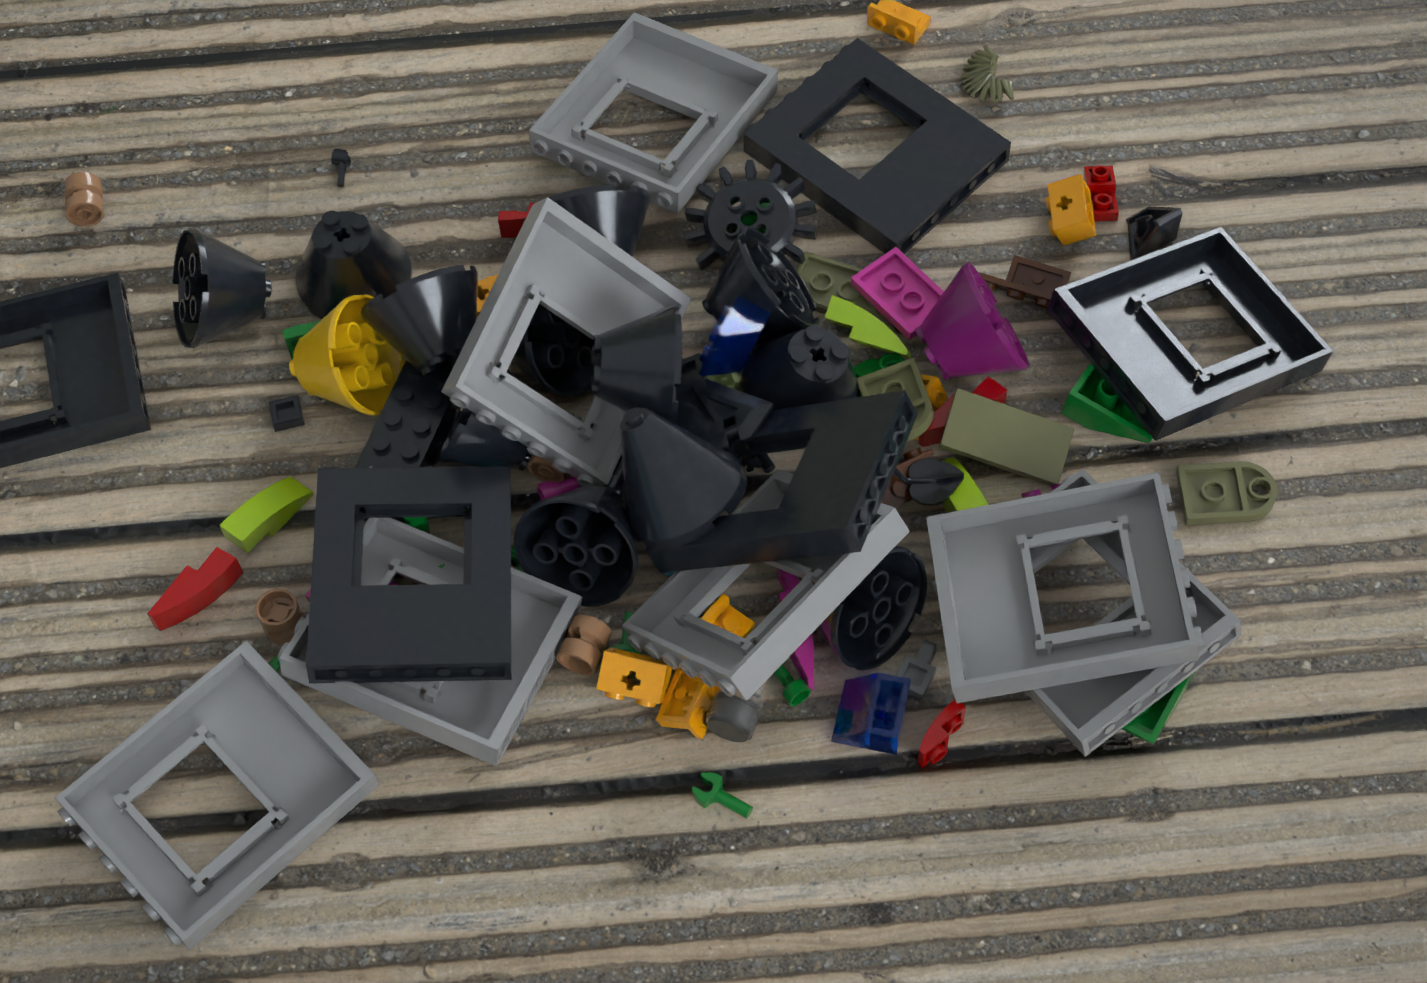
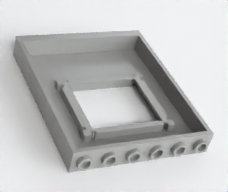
M634 12L530 128V151L555 161L562 166L583 173L588 177L608 185H614L615 188L622 191H628L629 185L643 188L648 191L651 203L678 214L697 191L696 187L706 180L776 93L778 70ZM622 90L697 120L665 160H661L589 128Z
M547 197L532 205L441 392L449 396L450 401L454 405L474 412L476 418L481 422L494 425L502 430V435L506 438L519 441L527 446V450L537 457H544L552 462V466L556 470L569 473L577 478V482L581 486L608 485L622 454L620 424L626 412L594 396L582 422L508 374L507 370L539 304L594 340V335H600L670 306H679V311H676V314H681L682 320L691 298Z
M1082 468L1076 474L1067 476L1061 485L1050 493L1099 483ZM1119 531L1083 538L1130 585ZM1079 539L1029 548L1034 574ZM1179 561L1180 569H1181V568H1186V567ZM1189 570L1191 587L1185 588L1186 596L1194 597L1197 617H1192L1191 619L1193 627L1200 626L1204 646L1198 647L1199 660L1025 691L1085 757L1242 636L1240 619ZM934 580L932 584L938 598L936 580ZM1130 597L1095 625L1137 618L1133 597ZM1140 627L1133 628V631H1140ZM1046 643L1047 648L1052 647L1049 643Z
M778 469L734 514L778 509L794 474ZM881 503L861 552L763 562L803 579L746 638H742L698 617L750 564L676 571L622 625L629 635L627 641L636 651L641 652L644 650L654 660L662 659L674 670L680 668L693 679L696 676L699 677L711 688L714 685L719 687L729 697L735 695L747 701L909 533V529L895 507ZM755 639L758 642L756 645L752 643Z
M1159 472L926 517L951 687L957 703L1199 660L1198 647L1204 646L1200 626L1193 627L1191 618L1197 617L1194 597L1186 596L1185 588L1191 587L1187 567L1180 569L1179 559H1184L1181 539L1174 540L1172 531L1178 530L1174 511L1168 512L1166 504L1172 503L1168 483H1161ZM1119 531L1137 618L1044 634L1029 548ZM1140 627V631L1134 632L1133 628ZM1046 643H1052L1053 646L1047 648Z
M369 518L367 521L364 520L361 586L389 585L396 574L423 585L463 584L464 548L392 518ZM442 564H445V566H444L443 568H439V567H438V566H440V565H442ZM511 567L512 680L309 684L306 668L309 613L305 618L301 617L299 619L293 638L289 643L285 642L279 651L278 660L280 661L281 675L497 767L553 665L563 640L567 638L566 633L575 615L580 614L582 596ZM422 689L427 690L425 694L422 693Z
M245 641L63 790L55 799L62 807L57 812L70 827L76 823L82 829L78 836L90 850L96 846L104 854L99 858L104 866L112 874L118 870L125 878L120 883L133 898L139 894L146 901L141 907L151 919L156 922L161 918L168 926L163 930L168 938L176 946L182 942L190 951L379 785L375 774L263 657ZM204 742L269 813L199 873L195 874L131 802ZM277 819V822L273 825L271 822ZM207 878L208 881L203 884L202 881Z

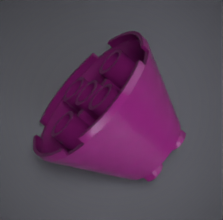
M970 262L962 265L922 324L915 328L923 344H928V347L924 349L928 359L933 365L937 362L939 363L937 368L944 380L953 377L1026 370L1029 368L1030 363L1007 317L1002 318L995 307V303L998 301Z

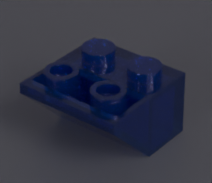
M739 296L732 307L726 305L718 320L723 324L716 323L708 339L709 342L713 343L712 346L706 344L699 358V361L703 362L699 375L707 377L741 372L768 320L770 312Z
M877 672L845 680L831 742L897 755L910 695L911 679Z

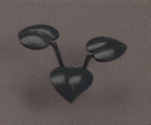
M923 459L913 463L909 468L910 478L905 477L897 468L894 471V474L904 484L911 485L909 491L912 499L927 506L943 503L954 493L964 479V473L960 469L935 459Z

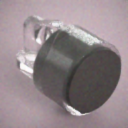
M766 681L747 701L735 695L729 697L722 691L717 692L705 719L708 729L715 735L728 741L745 742L750 740L764 706Z

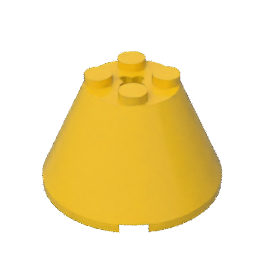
M367 294L352 295L342 300L299 339L294 350L293 359L289 362V369L310 396L326 399L366 415L377 416L380 415L406 360L402 361L401 354L362 318V308L375 297Z

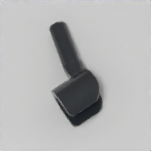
M335 148L332 152L331 161L332 164L339 165L337 186L344 187L346 167H349L351 164V158L347 150Z

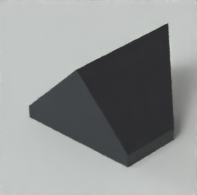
M1148 206L1126 219L1128 224L1130 261L1152 253L1177 238L1182 218L1181 208Z

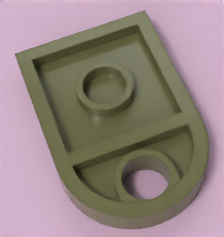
M914 358L857 378L862 396L906 391L918 413L907 441L917 438L931 425L934 416L933 407Z
M1251 462L1178 465L1176 469L1185 525L1256 521L1265 517L1272 510L1277 497V485L1272 475L1263 467ZM1262 486L1268 491V494L1263 496L1257 495L1253 492L1252 487Z

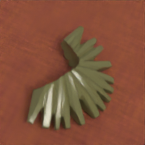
M984 45L985 52L981 50L975 51L976 55L972 54V59L967 60V63L970 65L963 68V71L967 72L961 75L962 85H965L963 89L967 90L966 93L970 94L972 98L980 95V102H984L990 95L992 103H995L996 99L1000 103L1003 100V93L1013 100L1012 82L1002 78L1001 80L995 79L999 56L987 45Z

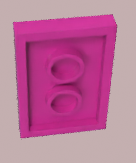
M897 247L851 277V285L908 340L917 335L915 328L922 324L944 292Z

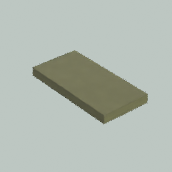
M804 252L806 260L803 264H798L796 271L804 281L815 302L816 312L826 314L831 297L834 295L868 311L896 334L897 328L851 285V277L863 270L862 268L810 252Z
M957 388L938 447L1053 486L1059 484L1074 428Z

